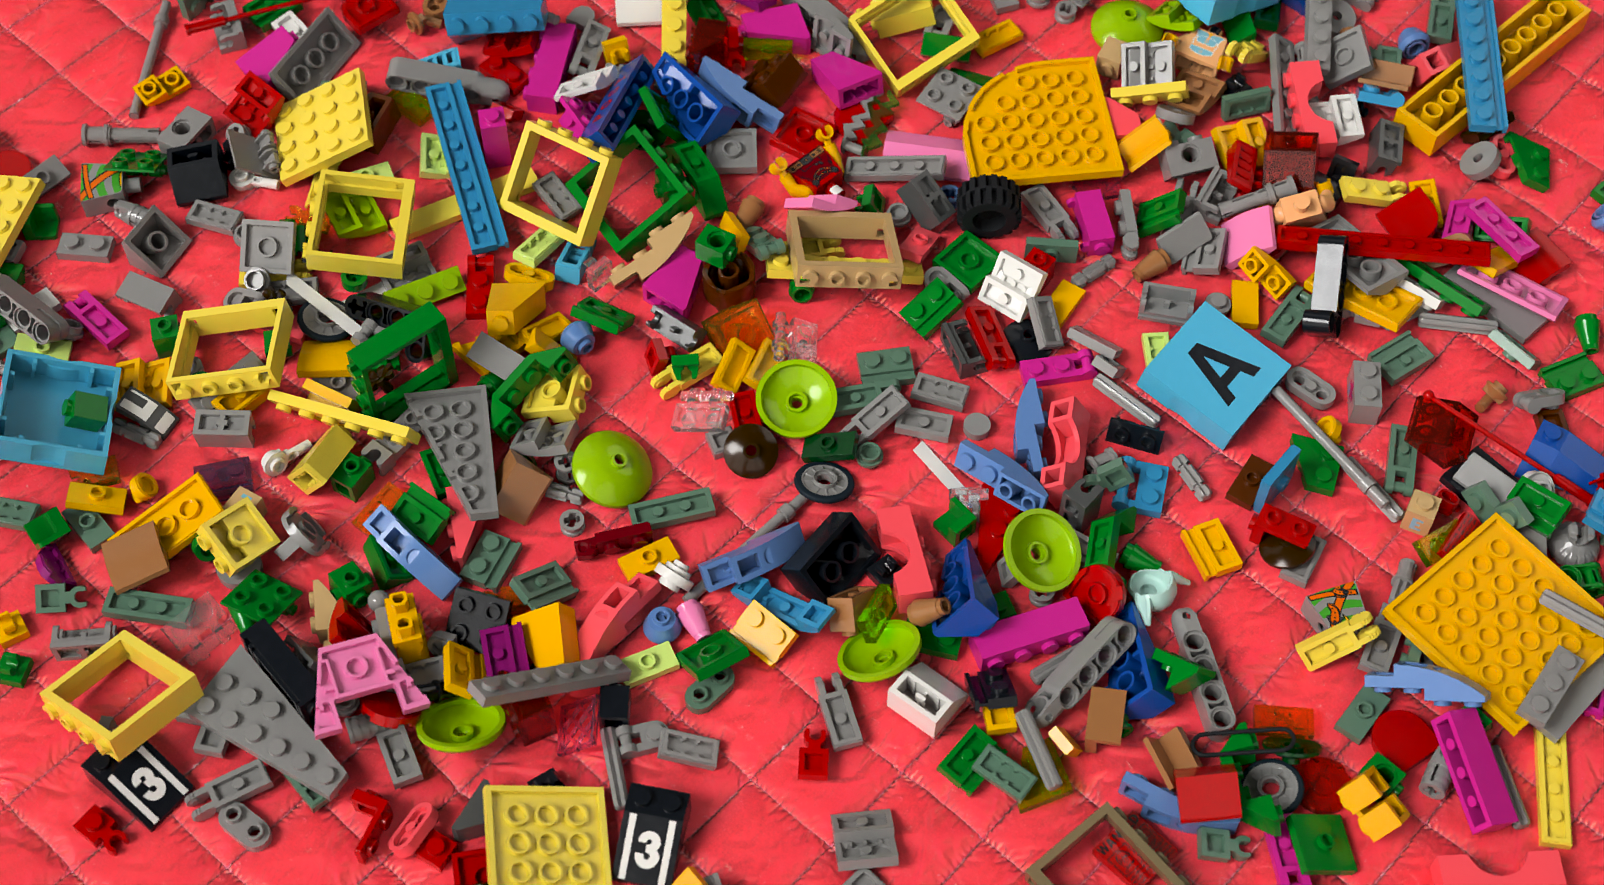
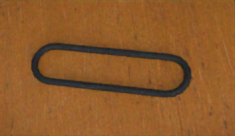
M1286 727L1212 731L1199 733L1194 736L1190 746L1195 755L1205 758L1281 753L1289 751L1294 747L1296 736L1291 729ZM1285 731L1292 738L1291 743L1284 748L1201 753L1195 748V742L1205 736Z

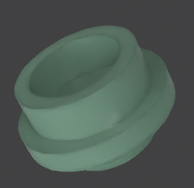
M863 443L857 449L856 461L864 468L872 469L878 467L883 461V451L876 443Z

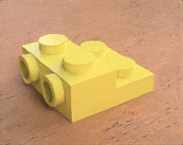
M580 364L576 365L561 383L546 374L525 397L521 414L525 419L547 416L554 423L578 421L580 413H584L586 410L584 396L586 391L591 390V377Z
M248 496L201 524L196 532L199 535L196 537L199 546L204 551L210 550L216 558L213 560L216 569L221 574L227 573L229 577L234 576L251 565L257 558L275 548L281 542Z

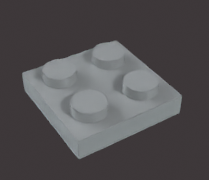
M1357 25L1331 38L1330 72L1326 76L1323 75L1326 87L1330 90L1375 69L1365 29L1361 25Z
M731 128L725 135L706 144V156L718 174H757L756 128Z
M242 219L239 271L247 272L251 268L260 267L269 274L294 275L297 222Z

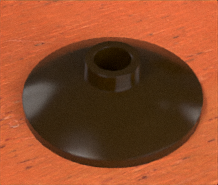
M744 424L735 428L726 438L723 449L724 459L727 466L736 475L749 479L758 478L767 474L774 467L778 458V444L774 435L767 428L758 424ZM750 445L754 446L757 450L753 456H749L746 453V448Z
M1265 532L1259 543L1262 559L1270 566L1279 569H1292L1305 564L1311 559L1316 550L1314 535L1307 549L1298 547Z

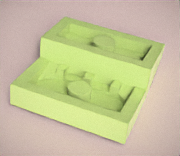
M421 133L419 178L450 179L438 134Z

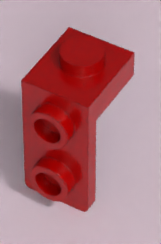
M1265 503L1259 515L1254 513L1249 523L1248 529L1252 530L1249 541L1259 545L1265 532L1298 547L1307 549L1317 526Z
M356 788L350 798L355 811L372 817L355 849L358 862L365 864L369 856L373 857L379 846L378 839L383 830L386 831L390 827L393 820V812L389 801L383 799L379 793L369 789L365 792Z

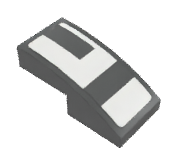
M132 386L115 405L116 412L139 423L141 427L148 429L149 432L153 431L160 434L163 441H165L180 421L174 413L162 404Z

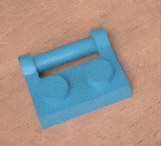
M1364 84L1363 88H1356L1355 95L1357 101L1394 108L1401 107L1405 102V98L1399 90L1390 89L1384 92L1380 91L1379 86Z
M1122 456L1133 473L1139 474L1135 500L1128 499V484L1117 489L1116 495L1112 498L1111 506L1116 510L1135 506L1137 508L1136 514L1160 519L1169 467L1137 461L1131 456Z

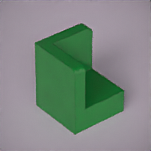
M53 203L35 204L21 229L26 241L57 239L60 217Z
M953 497L949 502V510L933 522V527L953 547H956L975 532L977 517L956 497Z
M57 507L52 508L23 526L37 550L71 531Z

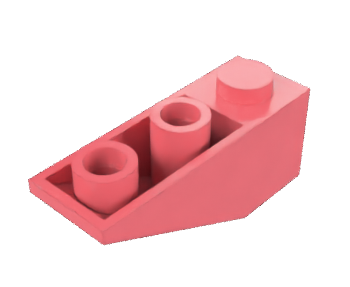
M1459 40L1425 51L1408 64L1416 66L1413 81L1417 88L1431 82L1461 58Z
M452 486L445 487L447 498L442 499V503L456 512L454 516H450L451 522L447 524L449 539L454 538L455 545L450 546L453 563L459 562L460 569L462 570L475 548L485 520L470 521Z

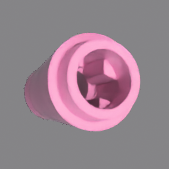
M696 599L685 601L676 608L678 619L696 642L712 635L703 606Z

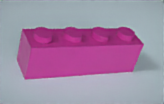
M547 22L545 31L541 30L539 37L540 48L535 49L534 67L529 69V85H525L523 89V100L527 102L528 111L557 115L560 102H556L554 96L560 84L566 82L569 73H567L578 43L575 24L559 22L557 25Z
M1076 596L999 620L990 630H985L979 636L969 637L968 645L980 671H986L989 668L1001 669L1006 664L1015 661L1018 663L1025 662L1034 655L1040 653L1050 654L1059 647L1069 644L1071 646L1076 645L1088 635L1090 623Z
M1476 707L1451 710L1431 720L1472 835L1498 831L1518 822V817Z

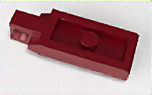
M643 522L594 533L595 537L574 541L578 561L592 560L594 556L602 553L613 555L620 552L621 549L630 547L640 549L649 543H653V535L650 522Z

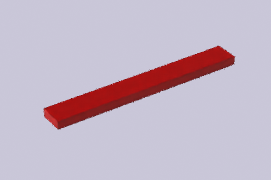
M1277 225L1276 246L1277 249L1317 252L1320 235H1343L1349 237V255L1479 267H1490L1491 243L1285 225Z

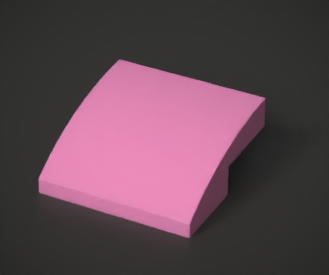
M838 194L809 195L806 198H786L784 208L788 210L843 211L857 207L858 201Z
M1269 205L1244 212L1221 225V228H1226L1228 233L1224 251L1225 267L1231 270L1239 266L1237 263L1253 246H1257L1267 254L1277 249L1273 210Z

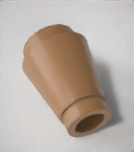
M748 195L747 198L742 199L736 217L745 229L751 227L764 214L765 204L761 199L753 195Z
M1162 248L1158 250L1153 249L1131 272L1136 281L1140 283L1167 272L1172 262Z
M946 597L915 599L907 607L909 621L914 626L925 627L951 612V604Z

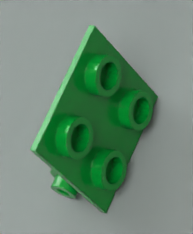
M130 148L122 149L107 163L103 170L124 171L127 175L140 176L142 172L143 176H148L149 173L151 177H163V175L168 174L167 165H164L167 153H161L159 150L135 152L134 149Z
M255 569L220 604L256 622L265 618L272 625L282 614L293 616L296 613L298 606L294 603L303 592Z

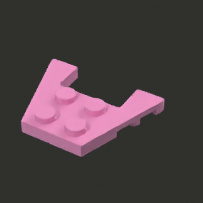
M377 633L318 648L315 740L342 733L343 728L335 704L384 690L395 689L403 715L430 708L428 697L425 694L423 695L417 688L413 678L406 674L398 664L397 658Z

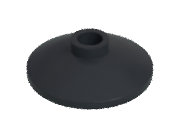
M1024 319L1021 323L1017 321L1012 322L1003 331L1017 363L1023 360L1049 357L1053 350H1039L1032 321L1029 319Z

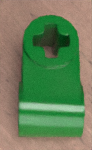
M1589 562L1559 567L1594 599L1604 596V582L1600 574L1602 570L1600 563Z

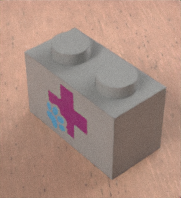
M1353 360L1347 376L1348 423L1376 425L1382 410L1381 362Z

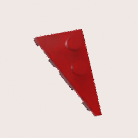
M983 483L981 486L977 558L985 577H987L1003 553V539L1008 525L1023 511L993 495L995 488Z

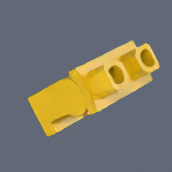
M400 591L390 594L389 598L384 599L393 646L397 648L399 658L403 659L404 664L430 658L421 613H417L413 592L407 594L406 591Z

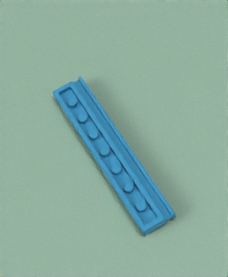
M1455 0L1469 131L1495 133V130L1506 134L1509 126L1494 1Z
M461 79L457 80V83L450 84V82L425 87L472 255L495 251L503 246L508 248V237Z

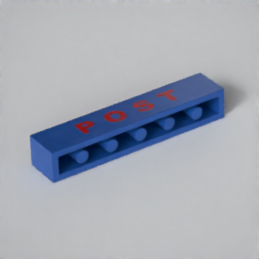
M643 54L621 67L617 77L582 133L581 137L593 140L594 146L598 148L604 146L610 148L611 151L616 149L643 101L638 90L644 85L650 88L655 80L652 74L654 66ZM587 157L592 163L596 162V160Z

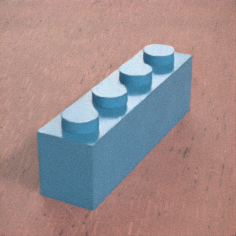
M447 0L443 17L448 37L454 43L459 44L493 33L545 30L548 9L546 0Z

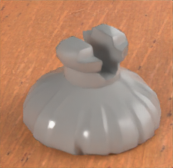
M1566 521L1554 530L1550 540L1547 539V548L1551 557L1558 564L1576 565L1596 562L1600 552V543L1595 535V529L1579 522Z

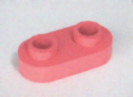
M1497 134L1490 141L1500 150L1502 155L1499 167L1491 174L1498 179H1507L1516 168L1511 158L1515 152L1511 143L1504 142L1503 136L1505 134Z
M422 802L416 805L390 838L388 843L389 849L398 858H405L415 854L419 845L436 826L439 817L438 811L429 802Z

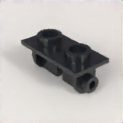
M1119 416L1117 418L1111 417L1105 441L1158 455L1165 432L1161 431L1159 427L1156 429L1142 424L1139 425L1120 419Z

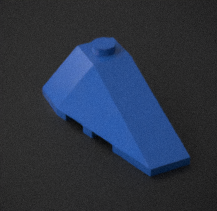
M668 52L663 53L652 70L662 95L666 96L671 106L669 109L672 115H675L677 118L680 132L688 140H696L700 147L728 133L741 114V111L727 98Z
M1545 419L1525 454L1554 474L1563 475L1592 495L1596 492L1598 486L1589 485V482L1600 478L1599 474L1604 472V457L1570 431ZM1522 460L1514 476L1520 479L1528 471L1539 470ZM1554 484L1556 489L1564 490L1556 484Z
M965 538L945 556L941 573L944 585L942 590L937 592L936 598L946 597L950 601L951 612L932 622V631L936 637L979 636L985 630L993 628L999 619L997 602L970 540Z
M1130 601L1125 604L1117 618L1132 623L1135 626L1136 638L1133 644L1106 672L1109 674L1108 686L1104 688L1127 690L1124 714H1127L1130 720L1154 718L1174 705L1175 699L1173 692L1165 690L1169 678L1166 671L1161 669L1162 663L1152 659L1155 647L1135 603Z

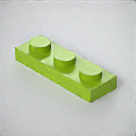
M454 266L388 290L382 294L423 306L429 301L433 303L467 289L458 266Z

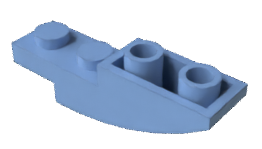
M706 55L704 56L698 72L699 77L741 111L737 121L747 128L754 122L774 134L781 125L785 114L776 107L764 102L755 94L745 90L747 81L738 74L731 72Z
M1030 378L1023 389L1016 412L1013 452L1015 461L1019 464L1026 463L1028 472L1040 483L1041 470L1043 467L1048 466L1046 457L1042 458L1040 452L1043 450L1042 438L1044 427H1048L1047 411H1042L1041 404H1043L1042 389L1037 388L1035 378Z
M967 439L960 442L954 466L995 488L993 495L1023 512L1034 508L1045 509L1049 497L1048 493L1039 481L1019 463L995 448L987 451Z
M380 504L362 524L394 559L442 601H445L463 581L385 505Z
M799 522L789 524L746 542L747 545L698 564L706 591L710 593L735 582L738 585L787 562L805 543Z
M1399 661L1394 664V672L1371 671L1364 675L1365 687H1374V692H1392V688H1403L1404 693H1421L1422 689H1424V701H1434L1435 706H1451L1452 702H1464L1465 707H1482V703L1491 699V692L1475 681L1449 669L1426 663Z
M1126 771L1118 793L1143 805L1140 817L1173 830L1197 834V830L1203 826L1230 830V835H1234L1241 821V818L1181 824L1176 794L1167 788L1157 787L1140 774H1132L1129 771Z

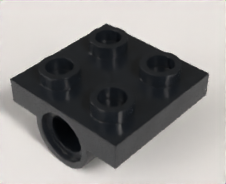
M458 586L455 589L445 632L456 634L458 644L483 654L479 630L506 624L508 626L512 625L511 618L513 615L511 614L513 600Z

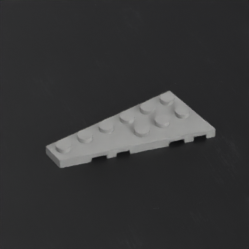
M486 384L404 393L406 404L470 521L499 518Z
M242 645L236 649L203 690L204 696L192 704L186 711L188 718L329 801L333 800L349 779L345 769L320 739L315 740L312 729Z

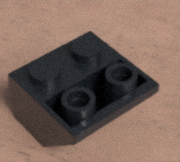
M217 139L167 149V170L178 207L193 205L196 199L208 202L228 198L227 160Z

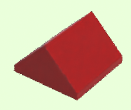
M1234 764L1173 769L1181 824L1242 818L1238 773Z

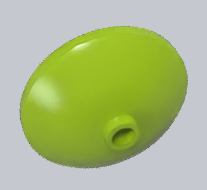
M1135 0L1108 2L1097 9L1091 21V34L1101 48L1108 36L1127 43L1146 41L1147 43L1159 42L1162 40L1164 28L1148 22L1146 16L1154 10L1148 5Z
M802 359L786 360L770 368L761 378L756 391V407L763 423L774 433L792 439L807 438L822 431L832 420L837 408V390L833 379L821 366ZM795 401H800L802 406L794 408L792 404Z
M604 430L588 435L579 443L572 457V474L578 488L587 498L598 505L614 509L626 508L628 505L640 501L650 488L653 473L651 461L646 451L636 440L621 432ZM615 459L620 460L622 464L616 463Z
M1034 508L1017 515L1008 525L1003 539L1004 557L1009 570L1022 585L1036 592L1052 593L1065 588L1074 580L1081 564V546L1077 534L1067 520L1051 510ZM1031 551L1035 554V559L1032 557Z
M895 619L879 621L860 630L859 635L850 636L838 652L837 663L842 674L851 680L864 683L884 681L900 674L913 663L921 650L922 638L918 629L910 622Z
M461 696L452 697L425 709L416 723V732L423 744L436 751L453 754L467 753L484 748L495 741L505 729L506 715L500 705L483 708L474 698L468 700Z

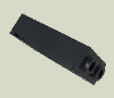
M262 618L239 634L243 645L250 656L312 731H314L317 681L266 619Z

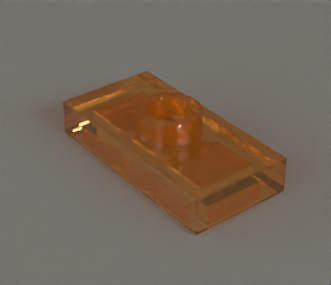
M1254 704L1253 729L1286 727L1295 733L1296 739L1313 740L1315 736L1314 710L1312 708ZM1285 731L1255 733L1256 736L1291 738V735Z

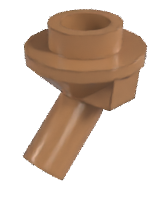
M409 12L408 19H406L409 30L417 35L423 33L425 25L440 29L442 23L441 19L423 15V13Z
M1488 380L1482 388L1486 394L1476 403L1475 409L1477 412L1483 413L1494 401L1498 405L1507 401L1508 398L1505 394L1508 390L1497 380L1494 383Z

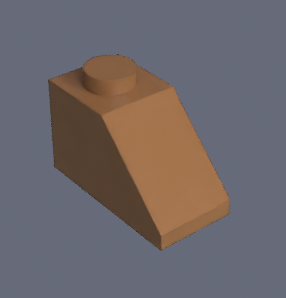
M854 586L828 597V606L835 608L836 611L829 620L830 632H842V636L845 637L859 635L860 630L870 626L880 595V586Z

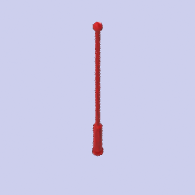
M293 0L230 17L220 16L192 24L187 23L184 24L187 36H191L194 33L225 26L231 21L314 0Z
M1426 390L1423 393V398L1426 401H1433L1539 471L1547 473L1552 478L1554 484L1584 502L1587 507L1589 506L1593 498L1592 494L1563 475L1554 474L1435 397L1433 391Z

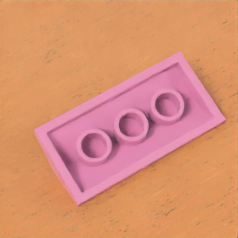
M893 130L887 131L883 156L946 155L947 166L944 180L956 182L970 181L961 139Z
M1462 265L1457 271L1459 276L1554 323L1569 301L1568 298L1511 270L1495 278L1487 276L1473 266Z

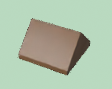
M509 449L495 473L499 514L526 526L553 481L551 476L513 449Z

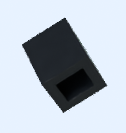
M620 683L600 686L598 711L600 730L610 726L616 729L621 725H630L632 700L630 686H624Z

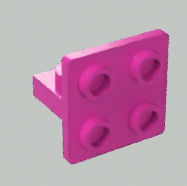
M562 95L559 101L566 111L559 119V123L563 128L573 131L574 137L579 138L599 105L594 101L588 102L574 96L570 98Z

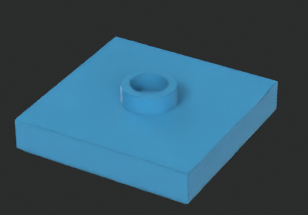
M1294 444L1291 445L1263 477L1253 504L1254 511L1260 513L1265 503L1270 504L1280 492L1285 490L1293 476L1302 449Z

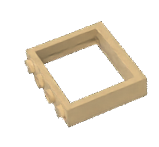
M788 210L785 232L795 287L901 288L904 266L891 213ZM801 238L884 240L889 263L805 260ZM801 276H802L803 279H809V280H808V281H804V280H800V278H801Z

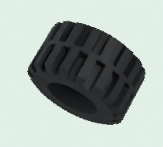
M997 174L980 175V177L974 176L970 178V181L963 182L962 186L958 188L957 223L962 231H969L977 238L993 239V237L1000 238L1005 234L1009 235L1012 233V230H1016L1022 221L1020 187L1015 185V181L1012 179L1007 180V177L997 176Z

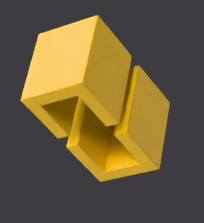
M1374 765L1348 781L1336 793L1339 795L1344 808L1351 811L1353 815L1356 813L1359 817L1357 820L1362 832L1370 836L1373 842H1376L1401 826L1411 814L1395 793H1392L1371 808L1367 807L1390 788Z

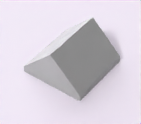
M152 205L121 243L131 266L158 278H163L193 240L161 210Z

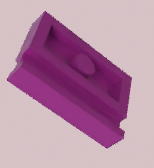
M521 621L515 625L508 626L506 624L479 630L487 677L530 670Z

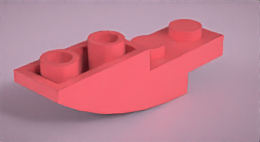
M638 572L627 584L624 585L616 582L604 594L577 633L580 661L603 657L627 634L625 624L662 590L658 580Z

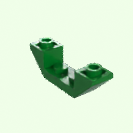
M682 140L661 147L668 156L666 159L667 163H679L695 188V199L698 201L695 206L705 221L723 216L725 211H729L720 177L696 140Z
M562 346L529 354L492 394L490 428L503 442L506 443L524 424L513 410L542 378L548 374L561 383L578 364L567 348Z
M1135 506L1110 512L1091 522L1085 567L1094 564H1105L1114 569L1119 536L1134 533L1137 513ZM1121 576L1126 588L1127 580Z
M1246 722L1239 723L1235 730L1248 729ZM1232 734L1221 752L1259 749L1256 734ZM1255 754L1219 757L1220 765L1234 764L1237 770L1242 809L1241 821L1275 837L1282 836L1280 823H1284L1285 819L1280 804L1274 805L1271 794L1252 799L1248 786L1242 787L1240 781L1244 779L1241 766L1256 762Z

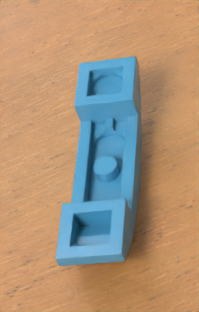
M761 576L739 585L736 583L730 590L732 595L747 606L755 599L787 626L802 632L819 633L836 612L835 608L817 600L811 599L808 603L771 587L768 579Z

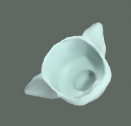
M1162 568L1158 570L1144 569L1134 573L1128 581L1127 588L1136 603L1146 626L1151 625L1152 612H1160L1172 605L1177 596V584L1189 586L1191 584L1190 580L1174 571H1165Z

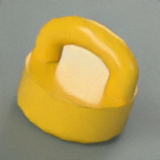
M1331 415L1322 417L1317 422V425L1335 444H1339L1341 442V422Z
M140 472L130 480L131 495L136 503L140 504L148 501L157 495L159 487L157 481L150 474Z

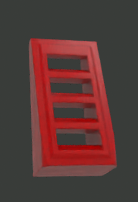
M1236 140L1227 151V182L1246 193L1252 190L1258 157L1257 148L1242 140Z

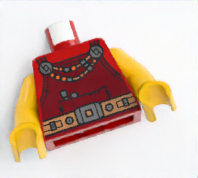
M830 125L825 126L827 136L822 134L820 128L815 134L818 141L824 142V146L821 144L817 145L788 167L787 161L783 157L775 159L776 164H770V173L780 176L779 180L790 196L794 198L832 194L845 196L846 192L841 188L844 168L837 146L830 139L834 133Z

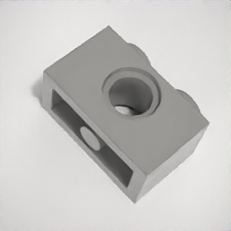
M187 106L159 134L156 140L160 152L167 153L169 148L211 140L217 132L211 116Z
M1196 135L1187 138L1188 142L1179 144L1178 140L1172 141L1171 145L1158 153L1157 156L1164 182L1178 179V177L1211 171L1215 165L1219 166L1212 137L1203 138L1202 135ZM1183 151L1190 154L1191 162H1187L1184 159Z

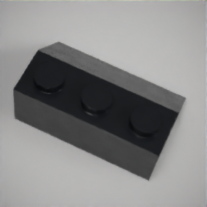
M832 512L780 570L798 592L810 600L814 599L828 605V597L854 587L866 573V569L878 560L882 552L852 512Z

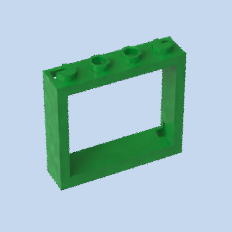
M635 124L624 133L616 149L613 151V155L624 159L641 144L678 193L624 239L620 237L607 218L603 216L599 231L615 252L627 263L633 258V255L648 246L647 239L650 238L649 233L660 225L663 228L667 227L672 223L670 220L672 217L682 211L687 213L698 203L691 194L695 191L686 179L683 182L679 179L682 173L673 163L668 165L665 161L668 158L667 154L659 145L656 148L653 146L652 143L655 139L646 129L641 131ZM598 161L595 163L590 162L565 183V186L584 210L589 198L586 190L594 183L600 166Z
M431 301L346 352L349 361L347 369L354 379L351 381V384L358 394L355 397L356 401L362 408L360 414L385 421L394 422L409 408L405 402L404 393L447 389L459 381L446 318ZM427 334L434 365L375 401L367 371Z

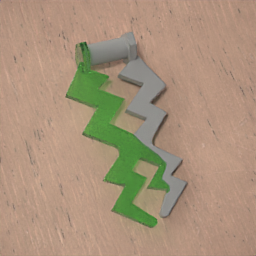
M887 90V96L890 100L888 102L881 103L877 99L884 95V93L860 102L866 112L852 116L853 123L843 124L844 137L840 148L841 153L844 154L846 151H849L859 156H867L869 151L882 146V142L877 135L888 132V129L880 118L894 116V112L890 108L899 106L898 100L890 90ZM878 104L880 109L874 110L872 106ZM870 120L874 127L865 129L862 121ZM863 129V133L867 137L861 139V142L864 144L863 146L851 142L857 140V136L853 131Z

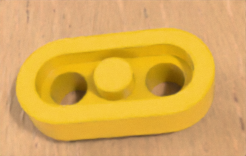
M519 262L505 265L504 279L509 283L545 282V293L554 288L555 276L549 271L536 267L532 268Z

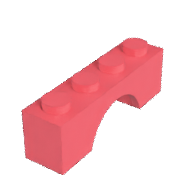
M1319 60L1289 62L1287 72L1283 73V86L1288 88L1287 104L1293 111L1292 127L1297 129L1296 144L1298 150L1301 149L1303 159L1333 157L1338 144L1333 121L1316 115L1308 103L1309 100L1319 95L1324 81Z
M1075 396L1050 403L1048 425L1055 440L1056 460L1054 465L1042 468L1040 484L1048 493V501L1055 509L1060 508L1063 492L1066 489L1069 491L1078 480L1083 479L1091 414Z
M909 504L876 509V530L881 548L899 553L908 562L901 570L893 574V593L899 614L907 613V607L913 600L933 598L938 594L935 579L930 580L929 574H931L930 560L928 557L924 558L923 553H925L923 536L917 535L919 531L917 515L911 514Z
M1559 850L1528 851L1520 862L1519 870L1506 876L1493 875L1483 871L1475 865L1468 854L1437 855L1430 866L1434 885H1567Z

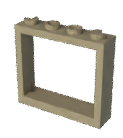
M1108 802L1025 870V881L1029 885H1054L1043 872L1107 820L1167 885H1191L1182 874L1176 875L1169 867L1168 859L1160 851L1155 853L1148 845L1149 841L1141 830H1134L1127 823L1128 818L1124 812L1118 807L1113 808Z

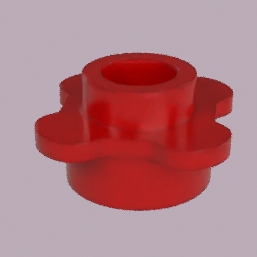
M1448 489L1440 490L1436 496L1442 498L1438 512L1446 516H1450L1452 512H1460L1459 497Z

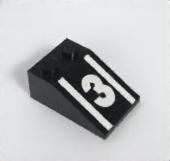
M148 741L144 742L120 762L107 753L103 756L97 749L80 765L89 781L150 832L154 831L185 800V796L196 789Z
M631 782L612 870L613 881L633 885L673 884L691 812V797L689 793Z

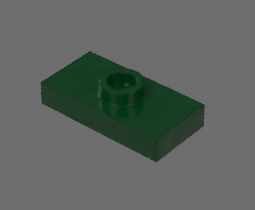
M1279 0L1277 4L1255 11L1253 21L1255 28L1277 32L1282 0Z
M856 431L815 434L807 437L804 440L801 458L804 463L855 459L859 435Z

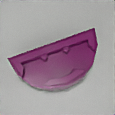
M56 543L46 545L37 554L35 561L39 574L50 584L66 583V591H71L77 586V583Z

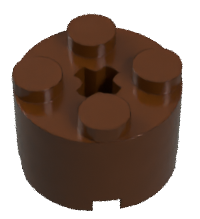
M743 252L737 253L735 259L732 262L729 261L723 270L709 263L704 265L702 270L703 293L706 300L716 307L719 312L726 313L730 310H736L753 301L755 297V266L748 255Z

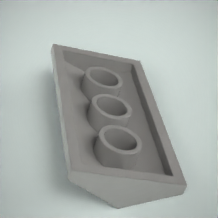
M326 7L268 75L277 91L290 101L303 93L321 86V81H330L359 47L361 42L330 8Z
M1339 214L1311 227L1361 232ZM1349 255L1346 278L1367 295H1387L1409 274V270L1395 259Z

